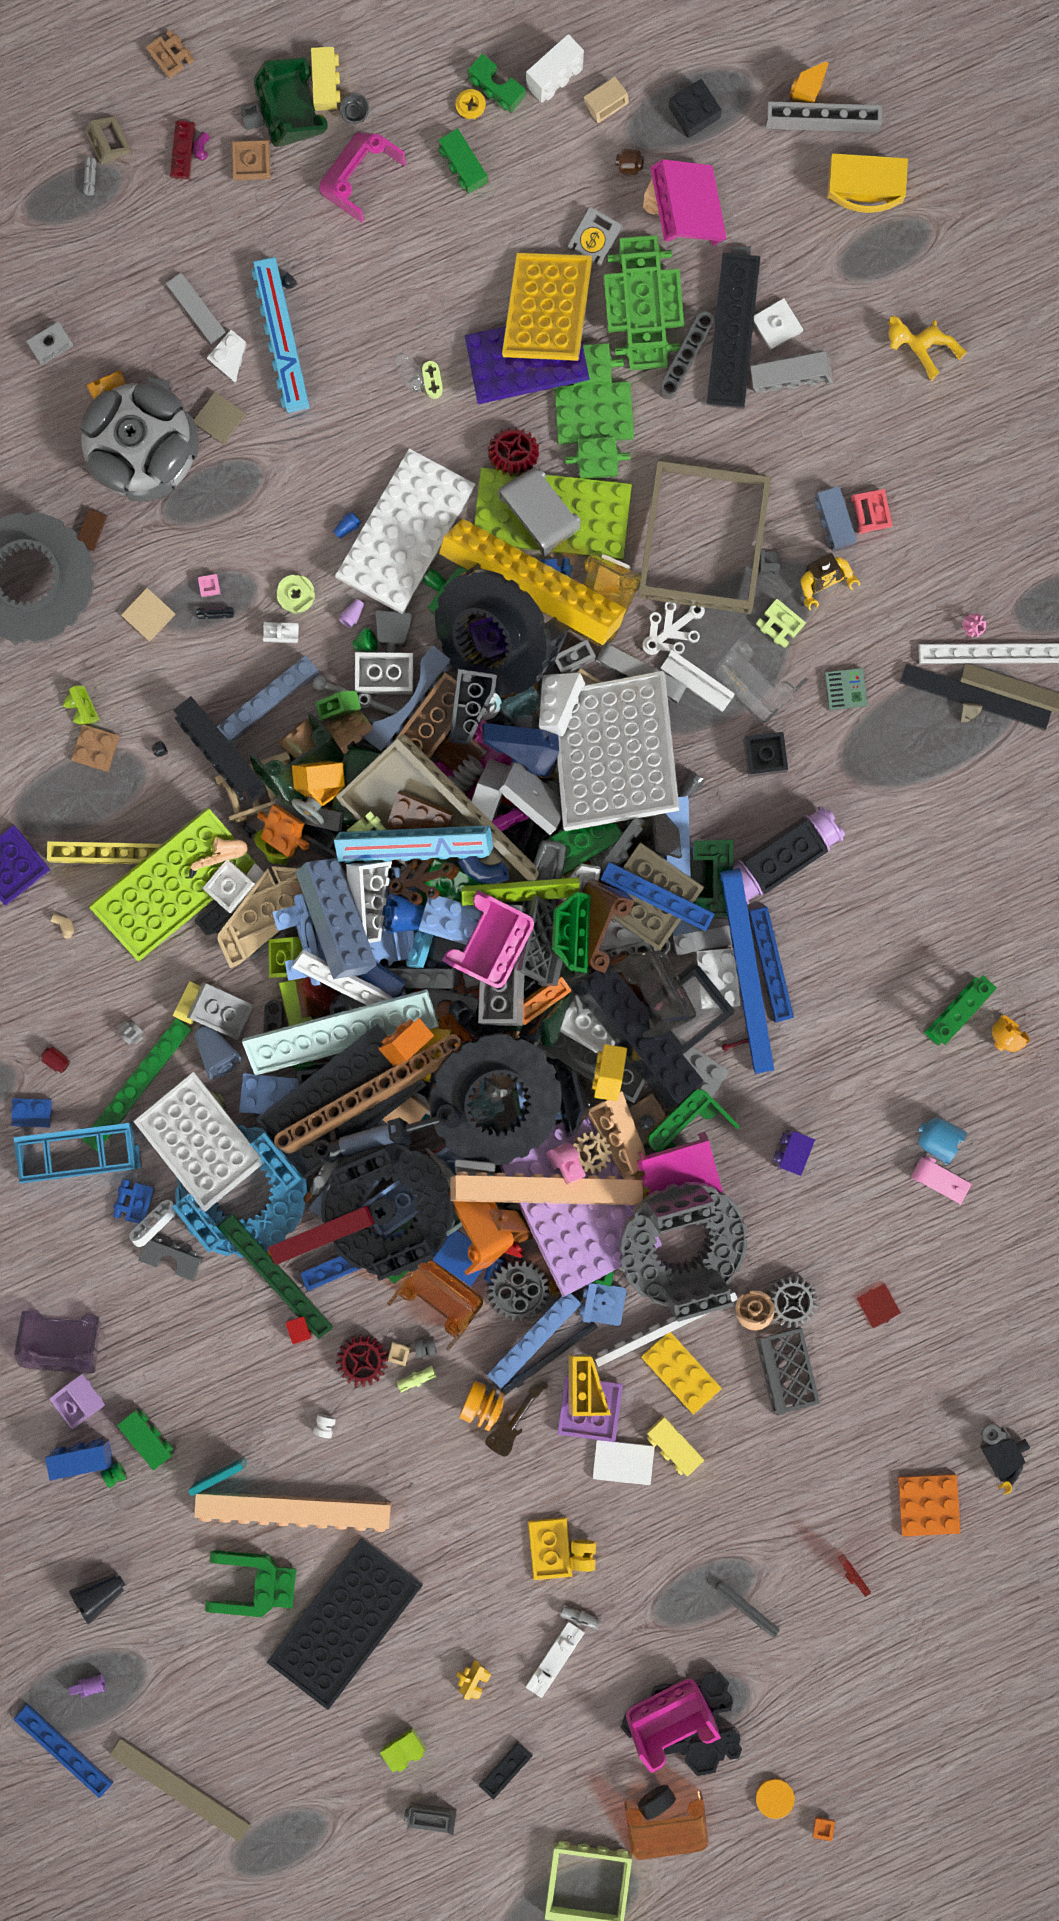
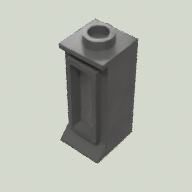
M410 1803V1808L405 1809L404 1821H408L407 1828L444 1832L453 1835L457 1809Z

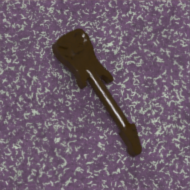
M541 1382L530 1389V1394L512 1420H508L509 1413L507 1412L503 1417L501 1426L486 1438V1445L496 1454L503 1457L510 1454L514 1439L522 1433V1429L516 1430L515 1427L535 1398H538L541 1392L548 1387L547 1382Z

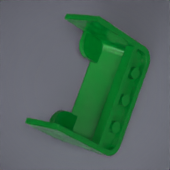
M695 1089L649 1134L648 1143L656 1153L676 1147L672 1140L698 1114L705 1119H711L720 1113L736 1129L740 1126L706 1091Z

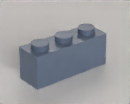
M840 486L817 493L814 504L816 510H820L822 516L820 517V523L822 528L826 529L827 535L825 538L828 547L831 546L832 551L854 545L857 540Z

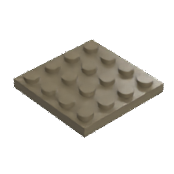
M641 842L623 867L693 903L704 889L703 885ZM627 893L635 901L631 911L626 916L613 914L612 918L660 951L682 919Z

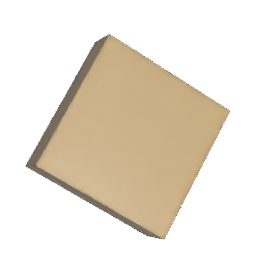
M392 1341L388 1361L406 1366L411 1347Z

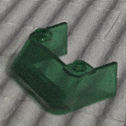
M312 713L308 717L314 730L311 739L316 746L287 766L279 760H271L264 765L253 753L250 754L253 771L285 805H292L291 801L294 798L299 800L304 798L303 794L294 789L292 765L325 761L343 762L344 757L330 732Z

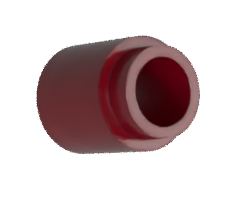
M54 1046L51 1048L47 1047L41 1054V1062L61 1074L71 1062L65 1054Z

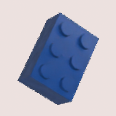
M103 1438L92 1440L88 1445H85L84 1442L76 1443L69 1447V1449H66L65 1446L57 1447L45 1457L49 1481L108 1469L114 1463L110 1441H104Z

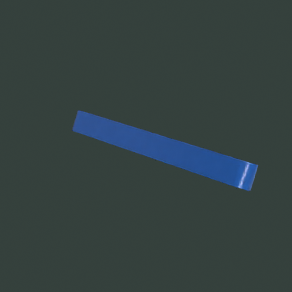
M740 868L721 871V882L753 1070L755 1074L774 1071L742 873Z

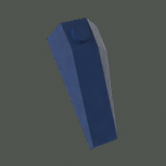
M482 724V737L485 744L501 754L505 753L512 757L514 763H521L527 767L526 770L528 772L545 778L549 777L559 754L558 734L541 729Z

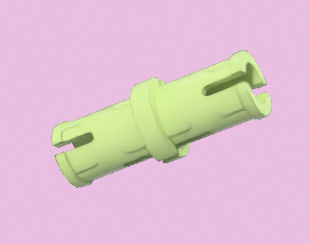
M430 1366L419 1372L414 1371L412 1375L397 1380L399 1390L403 1392L415 1386L419 1387L422 1385L421 1383L436 1378L437 1375L433 1366Z

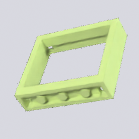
M567 1841L554 1843L545 1907V1920L624 1921L632 1863L631 1853H628L625 1849L612 1851L604 1846L591 1848L587 1844L570 1845ZM559 1853L624 1862L617 1915L552 1906Z

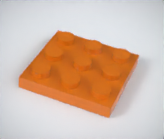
M957 1474L898 1477L901 1536L960 1534Z

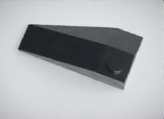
M460 662L449 742L469 745L495 693L497 673L480 664Z

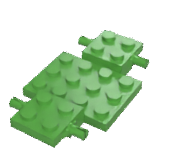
M657 235L620 238L619 254H607L608 263L619 262L622 273L604 274L608 333L627 331L626 347H615V356L627 355L630 371L667 368L668 351H679L680 346L679 343L668 344L665 328L684 327L680 269L661 270V259L672 258V250L660 251Z
M609 343L583 345L590 380L573 383L572 386L555 387L558 445L577 443V455L565 456V463H577L580 479L618 476L619 461L630 460V452L618 453L616 441L634 440L630 382L611 383L612 367H624L623 358L612 359Z

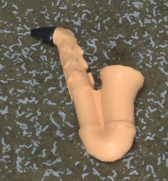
M215 837L213 843L214 853L211 857L207 856L192 863L189 878H193L199 868L243 856L247 852V844L238 839L223 840Z

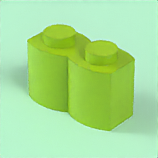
M411 1728L381 1748L380 1754L392 1773L395 1771L401 1772L408 1767V1762L413 1759L418 1761L424 1756L423 1752H425L426 1746L414 1728Z

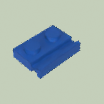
M12 1098L11 1126L50 1128L52 1100Z

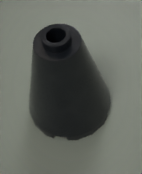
M113 1574L73 1588L69 1593L86 1623L90 1624L124 1592L123 1587L125 1583L120 1575L116 1577Z

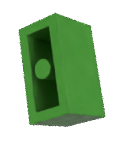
M357 691L338 692L315 702L320 721L335 720L361 709Z

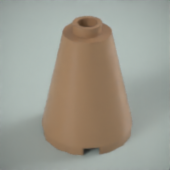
M307 719L278 741L283 749L303 764L329 761Z

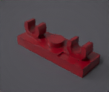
M184 120L175 122L171 178L190 180L195 122Z

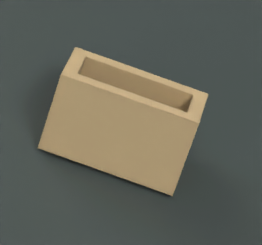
M613 77L584 96L585 103L597 123L629 103L628 93L616 77Z

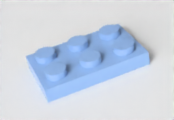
M441 896L435 900L428 897L419 931L466 945L482 915V911L470 905L462 906L460 902Z

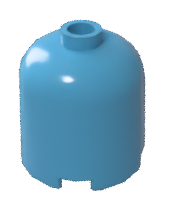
M934 1117L927 1123L923 1122L919 1127L918 1143L923 1150L948 1165L959 1149L956 1147L960 1141H964L967 1132L940 1117Z

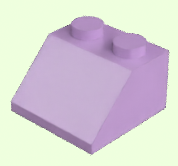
M83 1374L49 1399L72 1430L105 1406L100 1395L95 1392L89 1380Z

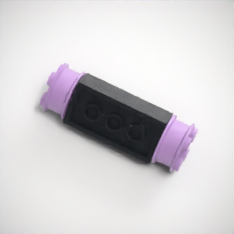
M818 806V811L810 816L805 815L737 861L738 864L733 869L740 868L747 905L749 900L756 895L762 896L829 852V846L837 841H843L845 833L833 821L835 817L830 810Z

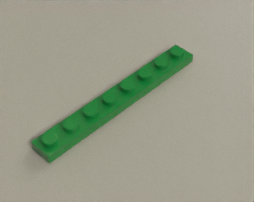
M176 1018L91 1128L120 1124L192 1029ZM111 1134L103 1135L104 1143ZM96 1136L83 1137L82 1140L98 1151Z

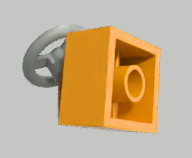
M325 761L292 765L294 789L308 799L306 802L294 798L291 803L308 820L322 825L324 819L317 811L322 805L331 801L345 787L343 763Z

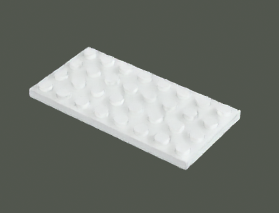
M408 449L336 573L335 578L403 614L441 548L444 536L452 529L476 484L421 454Z

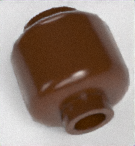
M626 148L621 151V154H617L615 165L619 166L620 173L637 175L639 171H642L644 156H641L639 150Z

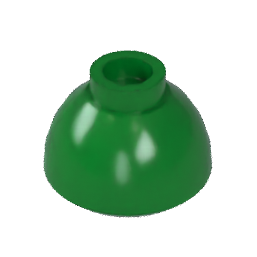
M367 627L362 629L357 634L356 639L353 640L354 649L365 653H375L378 643L374 632Z

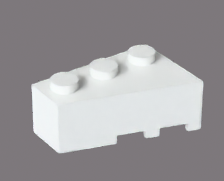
M580 673L543 676L539 718L541 730L564 736L572 717L574 705L577 704L580 691L585 686Z

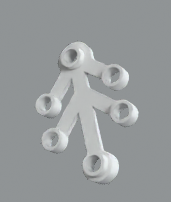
M666 602L664 631L657 636L661 615L657 612L650 615V635L644 639L642 645L644 652L649 655H655L659 651L671 652L673 650L679 655L682 654L685 650L683 643L677 642L673 645L662 642L667 638L688 640L691 643L698 642L700 634L697 631L689 633L678 630L692 619L702 618L705 612L704 607H698L701 612L695 613L694 608L697 606H691L689 612L672 625L676 603ZM672 604L674 609H667V605ZM655 615L659 617L657 622L652 620V617ZM691 634H696V635H697V639H696V640H692V639L690 638V635H691ZM654 642L656 647L650 648L648 644ZM677 645H680L682 647V651H676L675 647Z

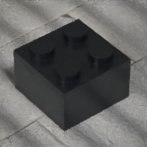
M702 78L669 99L668 107L688 138L716 122L721 117L722 109Z
M784 732L745 736L743 741L748 777L786 773L788 771Z

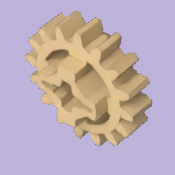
M588 1132L587 1135L583 1133L580 1134V1137L574 1139L576 1143L572 1145L580 1155L578 1159L584 1172L588 1170L589 1174H594V1171L599 1173L601 1168H607L606 1163L611 1162L608 1155L612 1154V1151L607 1150L611 1145L604 1143L606 1137L600 1139V1133L593 1135V1132ZM585 1141H590L588 1145H583ZM594 1161H599L597 1165L591 1166Z

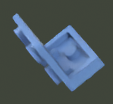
M589 1283L588 1286H584L583 1297H586L585 1305H581L579 1315L583 1317L582 1321L619 1326L622 1320L626 1289L624 1287L613 1285L610 1287L596 1283ZM607 1292L609 1297L615 1299V1304L612 1306L611 1312L606 1311L605 1314L601 1315L597 1312V1308L593 1307L595 1295L598 1293L603 1295V1293Z

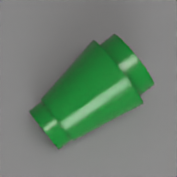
M432 568L422 579L425 585L438 592L447 582L437 570Z

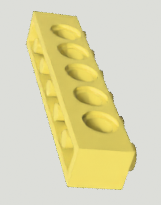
M47 841V861L51 863L138 865L162 844Z

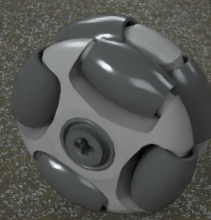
M144 381L142 383L124 384L113 388L111 392L105 390L91 402L81 421L80 429L83 431L81 433V446L88 471L99 483L118 495L128 497L130 501L149 502L169 495L175 490V486L185 478L193 464V460L198 456L199 438L192 416L188 411H184V405L177 396L156 383Z

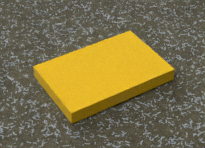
M567 1517L528 1520L533 1580L572 1577Z

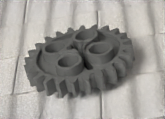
M515 1258L513 1264L507 1260L506 1267L500 1264V1271L494 1269L496 1276L489 1277L493 1283H487L488 1288L491 1289L487 1291V1295L491 1296L488 1300L490 1303H493V1310L497 1309L498 1315L503 1313L505 1319L510 1315L512 1321L515 1320L516 1316L522 1321L523 1315L530 1319L529 1313L531 1312L537 1315L535 1309L542 1310L540 1303H547L544 1297L549 1296L546 1290L550 1286L546 1283L548 1278L544 1276V1271L539 1270L538 1264L533 1266L531 1260L526 1264L523 1258L520 1263ZM522 1274L519 1279H513L514 1275ZM508 1279L516 1288L522 1289L523 1293L531 1299L528 1300L520 1291H515L513 1286L505 1282V1280ZM536 1285L534 1290H527L529 1286ZM509 1289L506 1294H500L501 1290ZM517 1300H523L521 1305H515Z

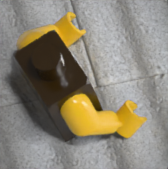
M830 553L826 556H821L818 560L807 565L806 572L801 578V586L806 597L804 605L809 610H811L810 606L812 603L816 608L819 606L818 601L812 597L813 594L845 579V577H847L846 583L851 590H853L851 586L853 582H857L860 586L858 578L852 575L853 571L846 559L834 557Z

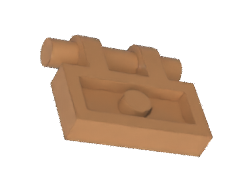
M169 30L166 33V36L169 38L166 42L160 36L146 46V50L168 79H171L184 69L181 63L182 60H186L190 65L194 62V59L191 56L190 50L181 43L180 37L175 35L172 30ZM176 47L179 53L175 55L171 48Z

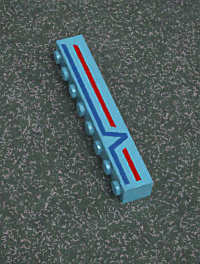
M276 257L254 261V269H251L253 279L258 281L259 287H255L258 299L261 298L263 303L259 307L262 317L265 316L267 323H264L266 335H270L271 339L268 342L270 353H274L275 357L272 360L274 371H278L279 378H276L278 390L282 389L283 396H280L282 408L286 407L288 413L309 409L310 406Z
M490 826L339 832L334 839L337 859L346 863L355 861L372 862L374 860L387 862L393 859L407 861L413 858H420L421 860L430 858L447 859L449 857L462 859L468 856L483 858L490 855L493 849Z

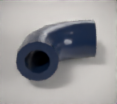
M477 856L457 859L459 866L465 874L479 883L496 884L509 879L508 870L503 862L492 865L484 864Z

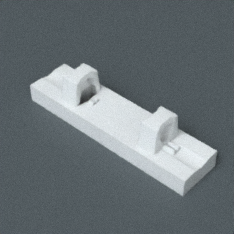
M568 1620L529 1679L526 1688L542 1698L585 1631ZM543 1670H544L545 1672H547L548 1674H550L551 1676H550V1677L546 1676V1675L543 1673Z

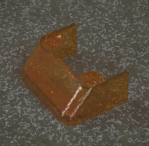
M431 1259L428 1263H421L418 1269L410 1272L387 1303L390 1306L398 1295L407 1301H412L418 1296L447 1318L444 1328L453 1337L446 1347V1350L449 1351L483 1306V1299L478 1293Z

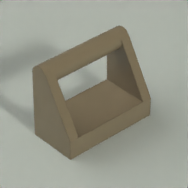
M115 116L90 121L85 132L100 165L109 163L131 152L130 146ZM112 125L122 148L111 150L102 129Z

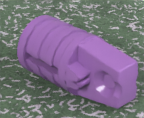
M102 1674L88 1679L78 1680L79 1685L68 1687L70 1695L80 1693L81 1698L106 1691L105 1679Z

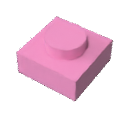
M217 574L198 577L202 597L221 594Z

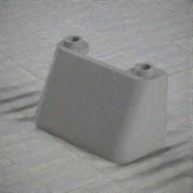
M534 467L502 486L498 490V498L503 504L507 503L508 509L512 510L533 537V541L537 543L540 547L539 551L545 557L581 529L579 524L581 520L576 513L572 514L545 480L546 475L543 470Z

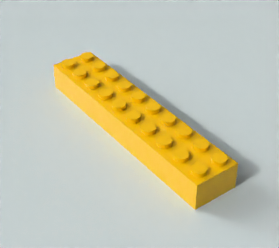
M463 518L443 538L439 552L440 555L467 570L479 563L481 565L480 568L483 570L500 573L507 580L515 581L519 584L521 590L527 591L542 612L551 617H556L560 622L602 645L621 625L626 611L624 607Z

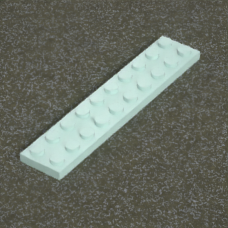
M426 989L247 1037L242 1040L254 1074L259 1075L338 1054L377 1023L387 1035H392L396 1032L395 1028L409 1019L413 1021L420 1018L428 1029L439 1027V1022Z

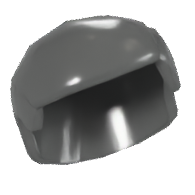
M352 93L343 99L340 110L342 117L347 123L359 124L367 118L370 107L368 100L363 95Z

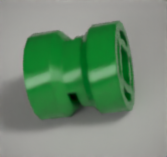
M116 1462L111 1468L101 1471V1476L109 1488L115 1486L116 1482L127 1479L126 1471L120 1462Z

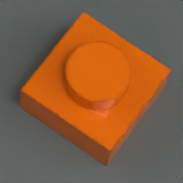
M815 1816L812 1837L832 1841L835 1820Z

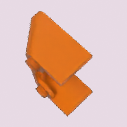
M454 1201V1211L472 1242L468 1248V1257L473 1264L464 1272L466 1275L491 1266L513 1244L512 1233L498 1231L489 1213L491 1209H498L495 1202Z

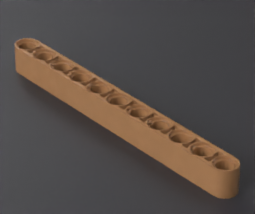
M456 1035L445 1037L412 1056L406 1062L396 1065L279 1132L274 1139L276 1147L285 1153L295 1152L435 1072L448 1054L459 1050L464 1042ZM455 1043H458V1046L455 1049H452V1046ZM441 1052L440 1057L435 1059L436 1054ZM424 1062L423 1067L418 1069L419 1064ZM404 1072H407V1075L404 1078H401L402 1074ZM390 1081L389 1086L384 1088V1085ZM373 1091L372 1096L367 1098L368 1094ZM356 1101L355 1106L351 1107L352 1102ZM339 1110V1114L334 1117L335 1112ZM322 1120V1124L317 1127L318 1122ZM305 1130L304 1135L300 1136L301 1132ZM289 1139L287 1145L283 1146L284 1142Z

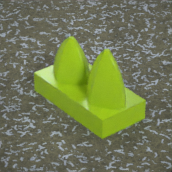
M85 686L71 687L69 689L70 693L66 696L62 706L65 708L77 707L78 710L74 715L73 722L76 724H89L99 721L100 719Z

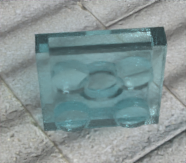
M532 686L524 692L508 697L500 704V707L515 723V717L528 716L540 708L541 694Z

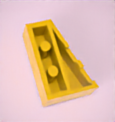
M588 1354L568 1355L569 1414L572 1416L611 1415L592 1356Z

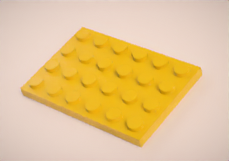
M537 253L516 254L502 350L503 357L579 360L592 256Z

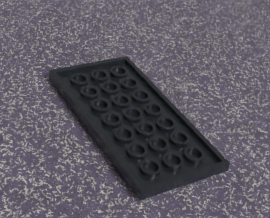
M377 1023L256 1118L257 1122L274 1141L275 1136L279 1132L395 1067L378 1049L383 1045L381 1041L388 1036ZM404 1072L401 1078H404L407 1075V1072ZM422 1078L336 1128L337 1138L372 1128L425 1087L427 1083ZM390 1081L384 1085V1088L389 1086ZM373 1091L368 1094L367 1098L372 1096ZM356 1101L352 1102L351 1107L355 1106ZM339 1110L335 1112L334 1117L339 1114ZM322 1120L318 1122L317 1127L322 1124ZM305 1130L301 1132L300 1136L304 1135ZM329 1132L293 1153L283 1152L304 1179L326 1163L314 1156L313 1147L320 1140L330 1141ZM289 1139L284 1142L283 1146L287 1145Z
M361 1537L266 1663L325 1709L329 1710L421 1589L423 1583L364 1537Z

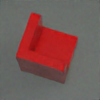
M303 1316L285 1322L292 1345L313 1337L311 1331L308 1330Z

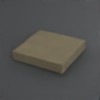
M214 392L196 416L194 422L200 429L225 445L246 416V413L217 392Z

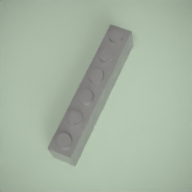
M768 101L766 109V129L879 133L882 124V105Z

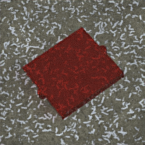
M885 1283L873 1290L869 1289V1292L857 1298L872 1328L884 1322L888 1323L890 1319L901 1314Z

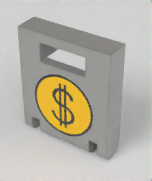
M589 207L567 248L572 250L576 243L577 246L574 253L592 256V263L595 262L597 256L600 257L597 265L601 267L620 234L623 225ZM596 217L612 225L611 228L607 230L594 223Z

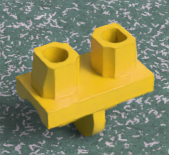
M477 1660L473 1661L470 1668L466 1667L464 1672L457 1671L456 1676L460 1678L457 1685L460 1686L459 1692L463 1695V1698L469 1700L470 1697L479 1699L482 1694V1688L477 1686L479 1680L487 1682L491 1676V1673Z

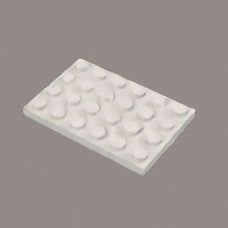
M194 1072L134 1121L203 1211H207L265 1163L261 1161V1156L252 1146H249L251 1144Z

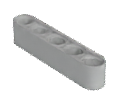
M606 643L595 660L602 666L627 678L659 672L654 667ZM665 674L667 698L678 704L687 686Z

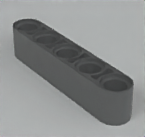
M703 311L696 317L662 381L660 394L664 399L674 398L711 331L714 321L711 313ZM705 319L709 322V325L703 326L699 321ZM698 336L700 341L693 342L691 337ZM688 352L692 357L685 359L682 354ZM680 369L683 374L675 375L673 370ZM671 385L674 390L667 392L664 387Z

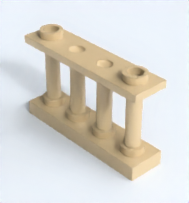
M288 752L249 765L256 774L262 775L271 802L260 805L257 800L252 804V809L242 812L234 790L228 786L221 775L215 777L217 784L226 788L235 813V815L229 816L231 822H236V824L242 823L247 820L246 817L271 809L277 794L269 772L271 768L276 766L281 771L289 794L283 798L301 800L300 798L304 797L300 792L296 793L287 768L288 762H291Z

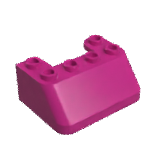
M685 1679L630 1707L626 1713V1719L638 1756L650 1773L664 1766L666 1762L664 1748L698 1732L701 1741L706 1744L721 1738L714 1717L699 1687L692 1679Z

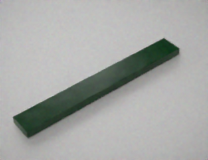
M233 1213L229 1214L217 1225L218 1229L298 1317L303 1316L305 1318L308 1329L318 1340L333 1328L332 1323L279 1264H274L270 1254Z

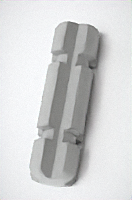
M87 157L85 159V185L83 192L85 195L92 196L95 189L96 160L93 157Z

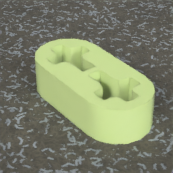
M428 361L422 367L425 390L430 398L436 399L443 392L440 371L435 362ZM428 367H432L435 370L433 371V378H430L429 372H425L428 371ZM431 382H435V387L439 388L436 391L437 393H433L432 390L429 391V389H432Z

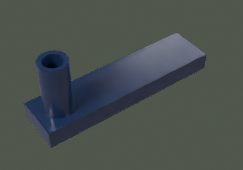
M377 962V965L368 973L358 975L393 998L400 995L407 982Z

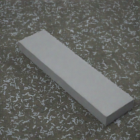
M179 273L166 283L167 287L211 345L226 335L225 330L182 273Z

